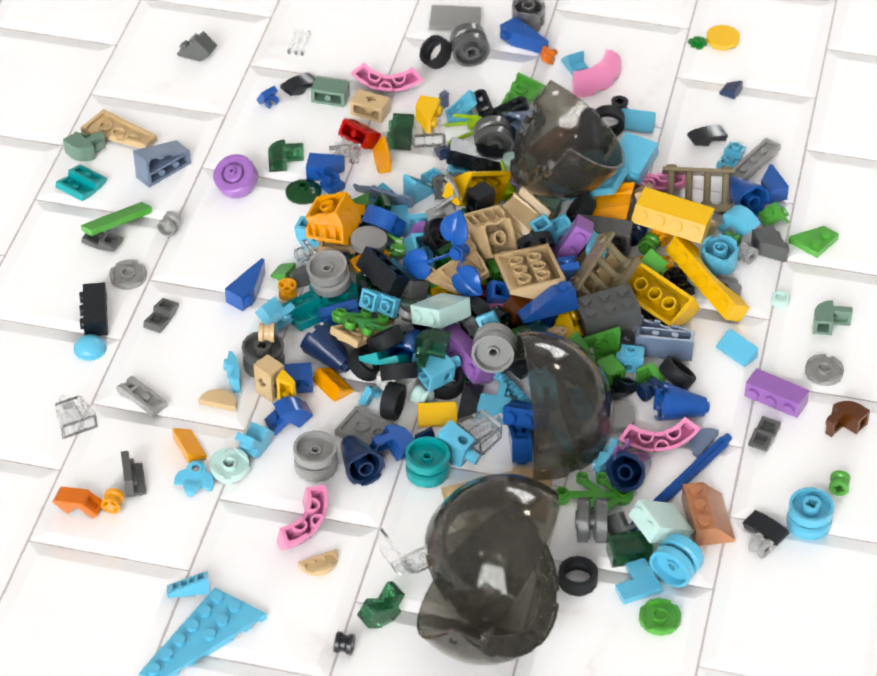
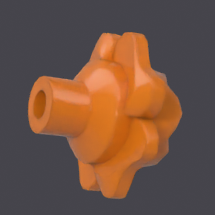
M542 46L541 60L548 65H553L555 61L554 56L558 52L555 48L551 50L548 46Z

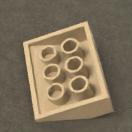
M548 243L494 255L495 262L511 295L534 299L550 286L566 281Z

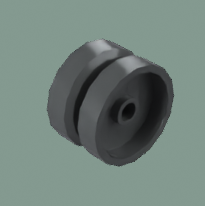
M463 23L457 26L449 36L453 57L461 66H477L487 59L490 53V46L486 33L480 25Z
M492 115L480 119L473 128L475 143L502 149L503 154L513 150L512 128L507 119L502 116Z
M253 332L243 340L241 347L243 368L250 377L255 378L254 364L256 361L262 359L267 354L281 364H285L284 342L278 334L275 333V342H270L269 340L259 342L258 332Z
M588 497L577 498V510H575L577 543H588L590 540V530H593L595 543H606L607 498H596L593 510H591Z

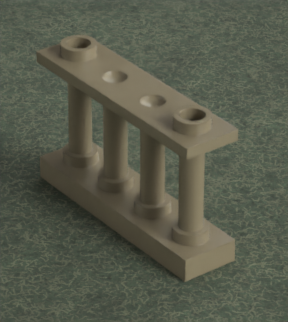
M676 164L663 166L662 174H668L667 194L674 196L675 175H686L685 199L692 201L693 175L704 176L703 201L700 204L715 208L713 215L721 216L734 206L730 205L729 177H735L736 169H732L729 166H723L721 169L677 167ZM711 176L722 177V197L719 204H712L710 201Z
M614 231L603 232L598 235L596 243L584 259L580 269L577 270L569 281L576 289V292L579 291L583 296L591 294L583 285L587 277L601 291L625 285L629 282L642 260L638 256L625 257L611 242L616 233ZM606 248L620 262V267L617 271L602 257ZM596 263L611 276V281L608 285L592 271Z

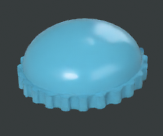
M94 334L80 337L73 347L76 356L85 361L99 359L105 355L107 349L106 342Z

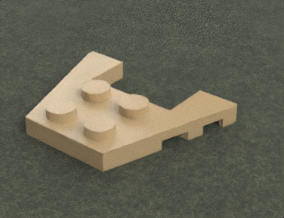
M468 233V239L465 243L470 248V254L465 257L466 261L463 262L462 266H473L478 271L482 282L489 277V271ZM452 259L437 270L431 266V273L424 280L459 296L462 295L456 291L452 284V276L458 273L456 268L460 260L455 261Z

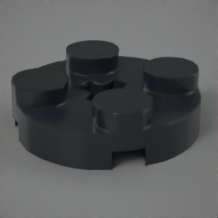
M443 218L428 220L424 226L422 242L435 254L436 250L450 242L445 240L440 232V224Z
M538 231L536 236L532 237L530 234H527L516 241L517 250L546 243L550 247L555 245L553 237L548 231Z

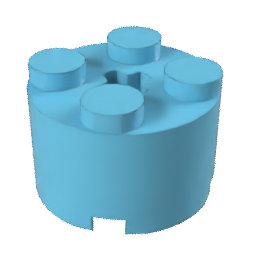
M719 234L718 237L711 235L704 239L701 247V259L713 275H728L737 268L739 247L735 239L723 234Z

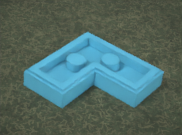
M645 558L626 563L625 568L631 580L615 585V590L623 604L662 593V586Z

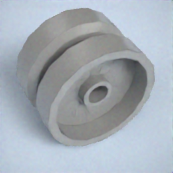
M326 249L312 255L308 260L306 266L312 290L317 295L332 298L346 292L350 287L352 280L346 257L341 252Z
M494 322L484 324L478 328L474 334L471 352L474 364L479 369L488 373H499L509 368L515 353L516 339L514 333L509 327Z
M318 430L308 431L297 437L293 445L294 468L302 479L319 482L327 480L335 474L338 469V447L335 438L327 432Z

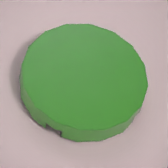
M650 599L640 608L639 622L641 627L648 633L658 636L669 635L680 626L681 612L676 604H672L668 599Z

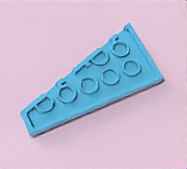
M214 588L139 672V676H177L178 671L188 665L190 667L193 666L202 656H209L233 641L234 637L239 633L252 629V625L265 621L267 613Z

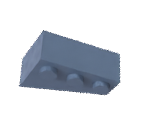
M177 140L133 150L136 178L149 188L191 164L190 150Z
M641 315L642 325L637 326L635 346L645 347L644 357L665 359L667 356H673L680 361H692L695 331L673 324L671 327L665 326L659 320L655 319L652 322L645 320L644 316Z

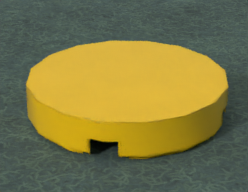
M717 25L707 31L706 41L710 43L712 48L726 51L730 50L733 46L734 48L737 47L740 41V34L738 30L731 26Z

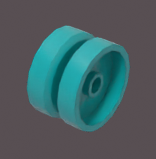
M425 436L412 440L407 445L405 451V471L411 483L418 487L432 488L443 484L448 479L450 473V452L444 441L436 437Z

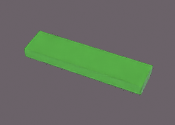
M143 202L134 204L82 224L81 230L94 236L152 213V206Z

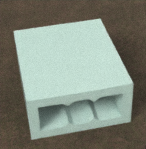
M439 293L410 305L413 324L438 329L471 316L469 297Z
M639 499L628 514L649 543L661 544L669 534L673 533L682 534L689 538L694 532L673 503Z

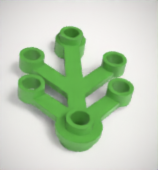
M337 308L331 312L333 322L343 324L344 328L348 330H355L357 325L361 333L366 336H372L373 330L383 331L387 329L377 324L387 325L389 321V316L379 314L378 318H371L372 312L364 308L361 309L360 313H348L343 308Z
M583 471L576 474V483L583 485L589 491H569L563 486L558 487L554 491V502L558 505H566L570 499L588 497L592 509L596 498L611 499L607 502V515L617 505L626 506L633 500V492H622L614 488L610 484L606 472L597 473L596 483L604 485L610 491H603L588 479V474Z

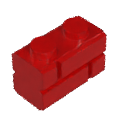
M344 118L338 131V135L364 149H373L381 137V133L355 119Z

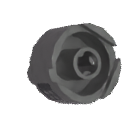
M513 0L512 18L517 17L538 32L545 23V2L540 0Z

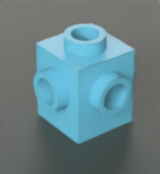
M621 344V351L616 352V359L624 366L625 372L636 373V370L643 366L645 347Z

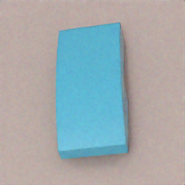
M730 142L724 148L723 156L717 161L716 168L721 169L723 166L733 168L742 160L747 147L738 142Z
M362 288L359 306L371 312H380L395 318L398 314L401 299L376 290Z
M229 351L227 359H224L223 369L227 371V378L229 379V385H232L233 393H241L239 363L233 351Z
M610 438L609 446L605 445L604 452L599 451L598 459H594L592 471H596V475L599 472H606V465L612 457L615 445H618V439Z

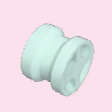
M419 384L412 391L410 400L413 403H432L435 393L434 391L429 392L423 385Z

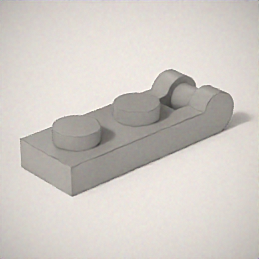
M134 376L126 379L127 382L124 384L120 383L116 386L120 395H125L151 416H155L168 406L167 400Z

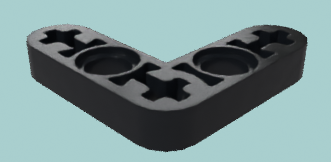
M484 89L474 92L477 100L475 107L478 115L482 118L492 115L503 116L504 114L501 113L505 110H509L508 112L528 110L530 107L527 98L519 96L493 108L490 98ZM488 106L486 110L481 111L482 108Z

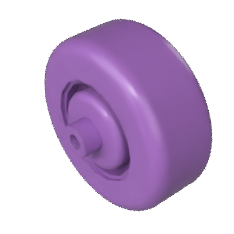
M232 154L219 161L215 167L213 179L216 187L226 197L242 198L251 193L258 181V171L248 157L241 154Z

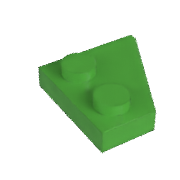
M821 226L791 235L788 243L818 258L839 239V233Z

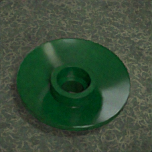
M300 179L291 182L287 186L285 193L289 201L295 204L306 205L313 203L316 197L321 196V187L315 181Z

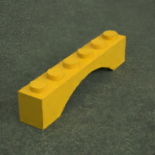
M674 236L665 251L724 319L740 322L750 307L739 295L730 290L709 271L700 257L699 249L692 241Z

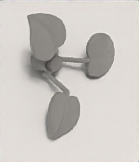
M450 172L446 173L444 179L453 187V195L438 206L425 211L428 220L435 218L444 219L447 216L444 208L452 204L454 211L457 210L456 204L452 203L451 200L456 196L459 201H461L458 187ZM443 182L442 192H444L445 182Z

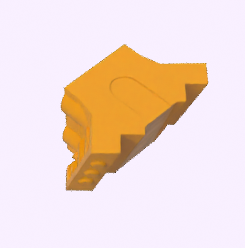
M635 182L622 183L616 194L595 197L596 206L592 216L630 221Z
M342 191L316 197L305 216L308 222L306 238L315 239L319 242L325 241V243L332 242L336 245L350 246L349 237H351L353 231L361 223V215L365 213V205L354 203L348 192Z

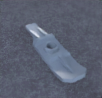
M352 185L355 191L364 194L370 193V197L376 200L380 193L387 194L391 205H408V208H412L415 205L413 198L408 195L394 194L392 190L378 189L376 185Z

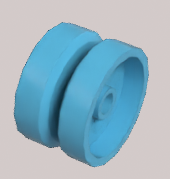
M805 487L795 491L790 497L786 518L787 527L790 532L805 540H817L826 536L832 526L834 514L833 499L825 491L813 487Z
M673 533L669 534L650 556L649 563L652 571L660 580L672 587L681 588L690 582L694 574L704 564V556L698 545L690 538L682 534Z

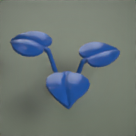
M457 210L445 217L440 224L442 237L447 241H451V244L454 245L449 253L428 260V254L425 250L420 248L413 249L405 255L403 267L413 278L423 280L431 273L429 263L450 256L455 261L460 260L456 268L458 273L452 276V284L456 291L468 297L480 296L483 294L478 271L470 265L462 266L463 262L466 261L465 257L470 254V248L465 243L468 239L466 219L462 210Z

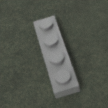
M766 137L732 168L736 169L735 176L749 180L780 151L781 144Z

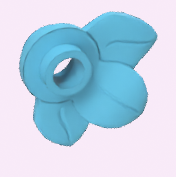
M195 460L190 462L186 469L179 471L175 475L174 485H183L187 496L192 497L200 488L211 492L214 488V479L206 471L205 464ZM194 468H200L198 471H193Z

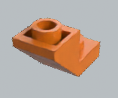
M61 486L52 503L67 514L77 507L93 519L101 509L102 499L88 489Z

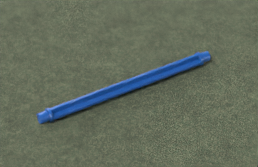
M726 433L724 436L719 437L653 501L668 503L682 490L683 484H688L729 445L732 436ZM639 528L632 529L630 532L634 533Z

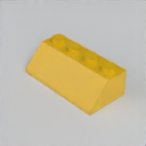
M469 171L456 176L454 180L458 187L461 201L456 196L451 202L457 206H465L467 189L485 181L496 191L494 205H499L513 172ZM449 182L446 183L442 195L446 199L453 195V187Z
M645 187L635 205L631 221L641 226L702 244L707 237L715 208Z
M642 262L628 282L640 307L669 327L672 324L680 326L688 323L700 309L694 297Z

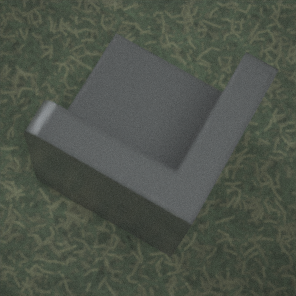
M624 511L615 512L607 516V530L610 538L637 528L636 524H628Z

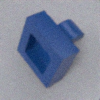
M275 85L260 93L256 99L259 105L265 103V106L270 109L272 106L270 101H273L275 105L279 103V98L275 96L278 92Z
M334 171L333 175L325 176V179L320 181V187L328 194H335L345 189V183Z

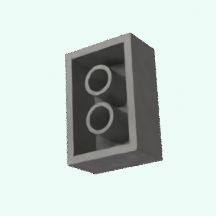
M579 214L594 222L593 230L597 234L614 231L616 234L611 242L625 257H630L634 221ZM586 245L583 247V249L581 250V252L579 253V255H580L584 250H586Z
M629 283L577 298L578 309L576 312L586 337L620 326V330L642 325L641 308Z

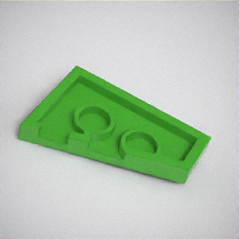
M518 72L515 81L511 84L510 91L507 92L501 104L519 96L526 97L530 104L546 91V85Z
M620 326L582 338L589 347V350L576 361L568 355L565 359L561 360L562 364L597 361L611 354L616 358V352L620 350Z

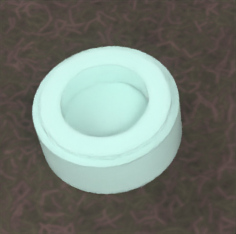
M782 290L775 291L771 296V304L777 308H785L790 304V295Z

